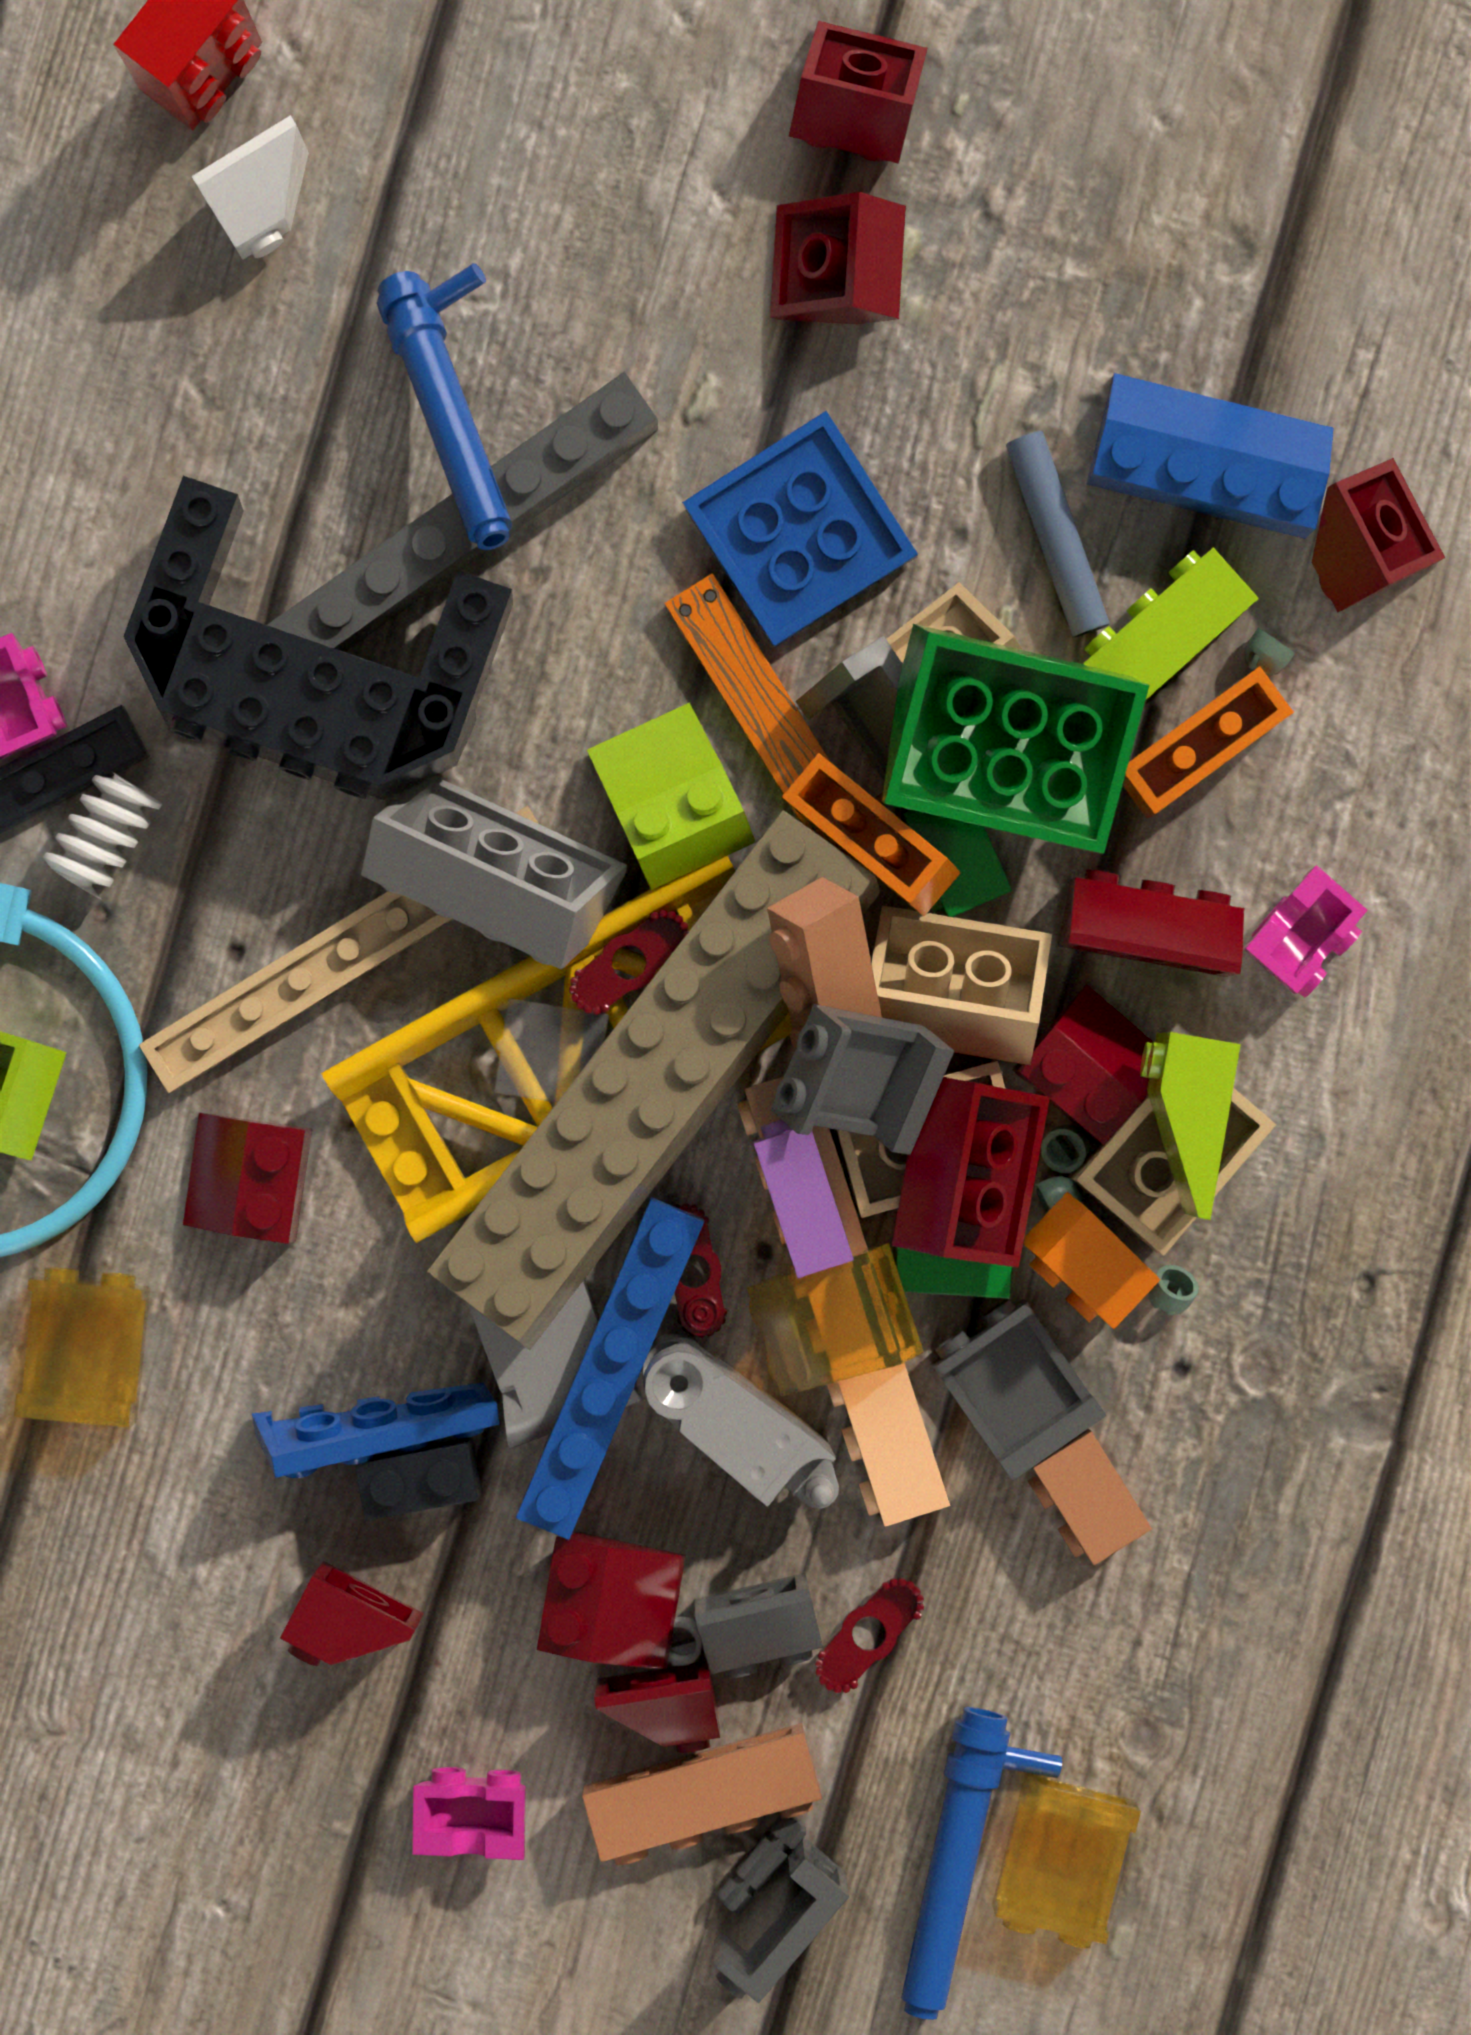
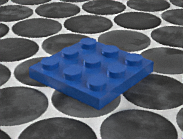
M827 411L682 502L684 509L773 648H776L918 556L917 551Z

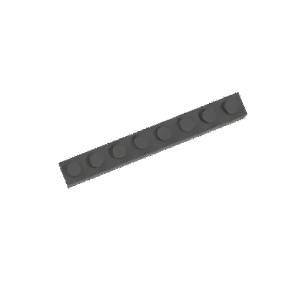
M625 372L618 375L491 466L512 522V527L509 531L510 535L658 430V418ZM451 494L267 625L346 652L456 574L457 570L460 571L488 550L478 548L477 543L469 540L453 494Z

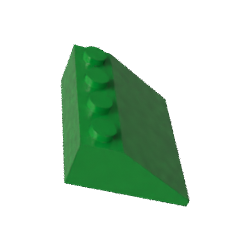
M913 624L898 681L882 802L1104 854L1150 685L1129 675Z

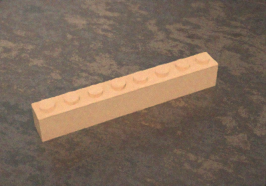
M784 1076L744 1089L747 1100L737 1103L747 1136L758 1132L759 1138H763L761 1126L781 1120L771 1111V1107L776 1097L777 1087ZM813 1126L812 1133L854 1260L801 1278H797L793 1265L789 1266L799 1299L810 1295L817 1317L806 1321L816 1352L828 1350L834 1372L824 1374L834 1407L845 1404L852 1426L841 1430L851 1461L863 1459L869 1480L859 1483V1487L868 1515L880 1513L884 1527L948 1507L950 1503L830 1129ZM757 1156L754 1159L764 1190H766L768 1186ZM773 1211L772 1215L781 1243L785 1244V1238L776 1211Z

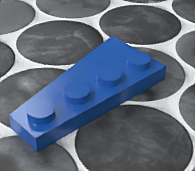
M484 1383L411 1392L406 1397L407 1403L398 1405L392 1400L380 1399V1396L357 1399V1405L351 1411L325 1412L323 1404L299 1408L300 1418L273 1421L272 1411L252 1413L255 1435L275 1478L281 1476L302 1478L313 1474L319 1467L340 1462L347 1465L360 1464L370 1460L374 1454L394 1449L415 1451L427 1446L429 1441L449 1436L456 1438L473 1437L482 1433L486 1427L500 1424L497 1403Z

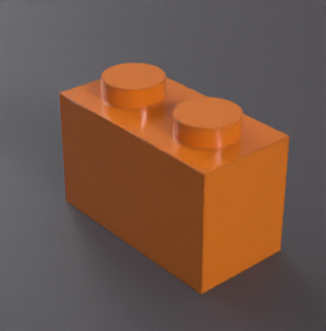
M1068 1192L1024 1237L1023 1245L1036 1256L1029 1263V1266L1052 1288L1062 1281L1072 1291L1065 1300L1089 1323L1098 1315L1112 1329H1115L1161 1280L1101 1220Z

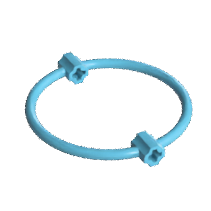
M0 883V942L20 946L24 931L59 950L88 977L100 993L117 1029L123 1052L125 1079L123 1104L117 1129L108 1151L96 1171L80 1190L52 1213L32 1224L0 1234V1257L23 1252L63 1233L81 1220L106 1195L127 1164L137 1142L144 1118L148 1075L146 1056L139 1047V1044L143 1042L140 1025L130 1000L107 964L88 944L73 932L54 920L28 909L32 890Z

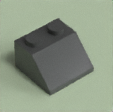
M806 1573L695 1599V1619L711 1674L723 1671L725 1679L739 1678L757 1672L756 1663L779 1658L781 1666L798 1664L812 1659V1650L823 1648Z

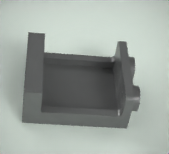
M882 636L838 664L795 702L808 720L833 705L885 781L898 681L903 663L886 638ZM882 792L878 796H876L875 799L878 802H880L883 806H885L887 804H884L882 802ZM893 806L896 811L902 808Z
M814 1004L805 1026L799 1033L797 1046L785 1076L777 1087L771 1111L797 1134L809 1135L813 1126L875 1136L892 1152L911 1155L954 1050L922 1025Z
M1007 1298L982 1316L986 1325L974 1334L967 1337L962 1330L940 1344L935 1349L939 1358L933 1361L931 1365L1008 1476L1014 1481L1107 1415L1070 1366L1034 1314L1028 1302L1022 1299L1014 1305L1012 1300Z
M805 1837L795 1849L788 1851L790 1877L802 1889L751 1949L744 1950L722 1931L714 1940V1965L719 1970L715 1976L729 1992L740 1999L745 1994H748L759 2004L849 1898L845 1871Z

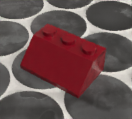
M1086 869L1084 879L1075 877L1070 880L1058 947L1221 977L1240 975L1243 957L1245 908L1230 906L1231 895L1198 890L1196 899L1174 895L1175 885L1152 880H1142L1140 889L1118 885L1120 875Z
M943 1077L911 1155H907L892 1246L940 1257L1019 1268L1050 1097Z

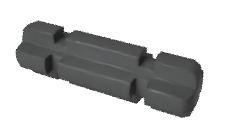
M779 1816L771 1825L770 1831L772 1833L769 1836L766 1834L762 1836L736 1868L737 1876L735 1878L730 1876L719 1889L718 1899L725 1907L736 1914L742 1913L754 1899V1890L760 1892L787 1859V1850L789 1848L795 1849L805 1837L806 1827L798 1818H781Z

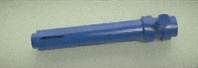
M473 263L431 290L429 284L421 280L419 274L415 272L403 271L392 274L379 284L377 290L379 296L376 302L383 323L388 325L387 334L394 353L401 356L404 361L469 540L477 543L478 548L482 550L498 548L509 540L512 522L444 343L447 332L439 313L486 283V277L481 268Z
M965 1707L963 1709L962 1718L954 1723L951 1737L956 1741L954 1753L947 1755L944 1775L948 1778L901 1995V1999L906 2002L904 2011L909 2015L922 2019H937L939 2010L946 2008L993 1789L998 1788L1000 1785L1003 1769L1058 1778L1062 1769V1757L1059 1755L1009 1747L1011 1733L1006 1730L1008 1718L1000 1713L975 1707Z

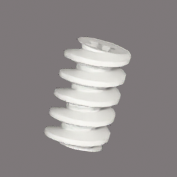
M114 772L113 778L98 775L93 777L92 782L102 793L100 798L84 794L81 796L80 801L90 813L88 817L70 814L67 818L78 832L77 835L71 836L58 833L55 837L64 849L65 854L61 856L46 852L43 856V859L56 873L99 899L101 898L92 887V884L110 887L114 882L113 878L104 868V865L123 867L126 863V860L117 850L116 846L121 845L135 848L138 844L137 839L128 827L135 826L147 829L151 823L140 808L144 806L160 809L163 804Z

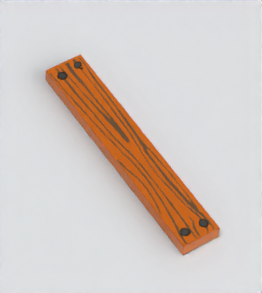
M713 573L664 603L783 795L818 753L830 761ZM791 807L793 812L797 816L798 820L802 824L807 826L809 829H811L816 834L821 836L823 839L828 841L830 844L835 846L841 852H843L848 857L853 859L849 854H847L831 839H829L814 825H812L808 820H806L802 815H800L793 807Z

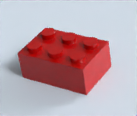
M147 0L113 45L138 88L193 131L201 120L208 123L217 115L226 100V95L223 92L236 76L244 78L254 68L261 56V50L258 48L263 42L244 0Z

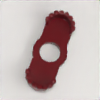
M660 910L658 913H651L650 918L629 934H622L611 939L604 947L600 956L581 970L578 969L574 972L575 977L570 979L571 986L569 987V992L572 994L571 1000L576 1003L578 1009H583L588 1014L592 1012L598 1015L601 1011L604 1013L608 1012L609 1006L627 992L638 990L651 981L656 970L664 965L688 934V924L683 922L682 916H676V913L673 911L667 913L665 910ZM632 945L643 952L646 965L644 971L634 979L621 978L612 967L614 953L623 946Z
M676 1204L674 1207L704 1219V1224L690 1255L703 1257L710 1266L708 1281L700 1287L690 1288L679 1281L674 1292L679 1313L678 1323L691 1336H698L700 1338L713 1336L715 1332L721 1330V1325L725 1324V1316L728 1311L723 1306L719 1285L721 1263L717 1254L712 1250L708 1229L710 1220L708 1216H705V1211L698 1209V1206L695 1204Z
M892 1578L887 1582H883L864 1605L850 1611L842 1622L841 1630L818 1653V1659L815 1661V1666L817 1667L815 1672L816 1676L819 1677L820 1684L825 1685L828 1691L833 1690L835 1693H841V1691L848 1693L850 1688L856 1689L858 1687V1679L875 1661L883 1659L892 1651L898 1635L913 1619L919 1620L921 1618V1612L924 1610V1597L920 1594L919 1587L915 1586L912 1581H907L904 1578ZM874 1617L885 1626V1639L877 1648L863 1649L853 1640V1627L860 1619Z

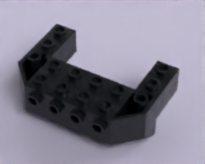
M183 475L123 636L165 723L169 726L168 730L192 741L201 742L205 738L223 744L225 751L247 760L256 761L257 757L275 762L279 764L278 768L302 779L311 780L312 776L330 781L334 783L333 787L335 789L362 799H366L367 795L385 800L457 766L475 725V710L513 607L512 589L457 570L419 678L210 606V602L244 513L238 494Z

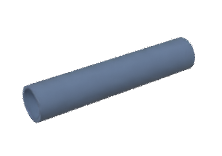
M1043 431L1033 432L1008 442L1006 448L1072 638L1110 625Z

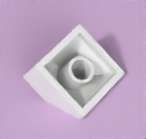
M291 115L192 176L242 260L252 254L255 258H261L273 252L284 242L282 235L291 230L309 154Z

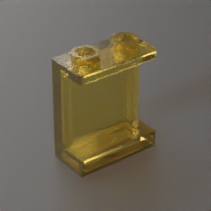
M889 1243L871 1247L852 1255L853 1261L801 1278H797L796 1272L782 1276L779 1274L747 1287L750 1297V1315L754 1323L760 1328L767 1350L766 1361L768 1371L777 1382L781 1397L901 1365L923 1353Z
M45 1267L44 1276L28 1279L27 1290L32 1291L23 1390L16 1394L14 1417L129 1428L137 1423L150 1287L135 1285L136 1275L102 1272L101 1282L78 1280L79 1270Z
M1025 1773L992 1901L995 1916L1003 1919L1002 1925L1010 1930L1031 1935L1036 1933L1037 1928L1059 1933L1058 1940L1079 1948H1091L1092 1941L1107 1944L1110 1934L1107 1923L1130 1832L1136 1833L1141 1814L1136 1801Z

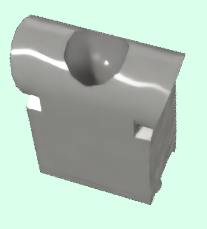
M460 1228L454 1230L451 1236V1240ZM586 1278L530 1351L468 1304L502 1393L509 1449L550 1435L600 1317ZM636 1384L626 1406L643 1400Z
M670 1333L660 1336L653 1341L641 1374L648 1403L659 1415L668 1419L679 1429L680 1433L767 1507L783 1487L812 1508L822 1509L830 1506L836 1500L839 1485L832 1464L836 1457L828 1440L802 1417L720 1358L717 1359L690 1337L683 1334Z

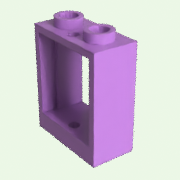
M783 1120L761 1126L764 1137L753 1140L797 1278L853 1261L852 1252L812 1131L809 1135L797 1134Z

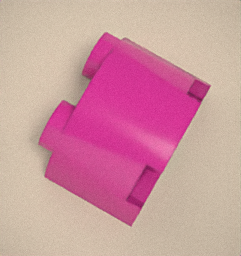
M13 633L0 637V760L57 735V731L67 727L64 713L54 695L46 698L39 680L47 677V672L37 650L33 645L22 649Z
M1316 865L1304 875L1303 880L1288 897L1284 896L1252 933L1253 939L1243 947V950L1293 994L1299 993L1305 998L1326 976L1327 972L1321 968V965L1327 955L1334 951L1338 956H1341L1360 936L1362 930L1356 924L1368 910Z
M440 1767L432 1769L431 1781L413 1785L412 1855L451 1857L458 1854H478L489 1859L524 1860L526 1786L521 1784V1772L515 1770H492L487 1772V1778H466V1769Z

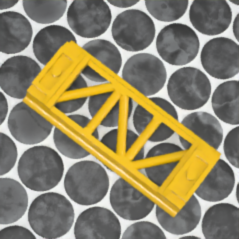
M728 856L658 888L649 889L603 915L588 945L562 970L552 965L539 963L529 956L321 1072L331 1092L342 1101L403 1211L406 1227L416 1243L472 1213L553 1109L500 1012L565 976L555 1094L556 1105L580 1074L585 1012L583 1009H578L576 1003L571 1000L572 994L569 992V987L571 986L570 979L575 977L574 972L578 969L581 970L600 956L604 947L611 939L622 934H629L650 918V914L653 912L658 913L660 910H665L667 913L669 911L678 913L683 917V922L688 924V931H690L735 873V869ZM623 947L619 948L612 958L613 969L638 977L644 971L646 965L644 955ZM622 997L609 1006L608 1012H605L613 1029L629 1010ZM789 1013L760 1051L790 1035L792 1026ZM480 1024L537 1126L410 1079L403 1066ZM427 1109L520 1144L522 1147L465 1178Z

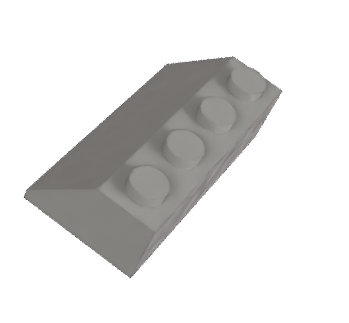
M434 776L412 786L373 818L361 875L381 884L384 889L391 893L402 894L430 907L433 912L440 916L453 918L480 931L491 940L502 941L531 955L539 963L552 965L562 970L588 945L625 875L627 865Z

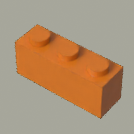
M1259 666L1128 763L1122 786L1148 819L1293 714L1294 711Z
M820 753L814 757L782 796L800 815L869 872L874 874L876 878L922 916L928 913L961 873L946 856Z

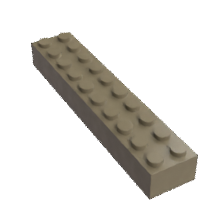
M782 810L427 1272L530 1351L789 1013L788 1007L780 993L782 978L778 959L769 941L772 931L767 908L815 880L824 877L859 896L863 916L880 894L876 876Z

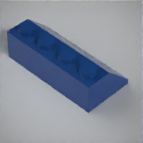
M1114 373L1086 484L1305 539L1316 530L1330 473L1334 428Z

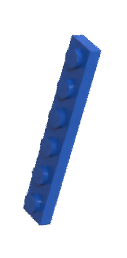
M650 1197L520 1503L516 1519L565 1539H570L699 1236L704 1219Z

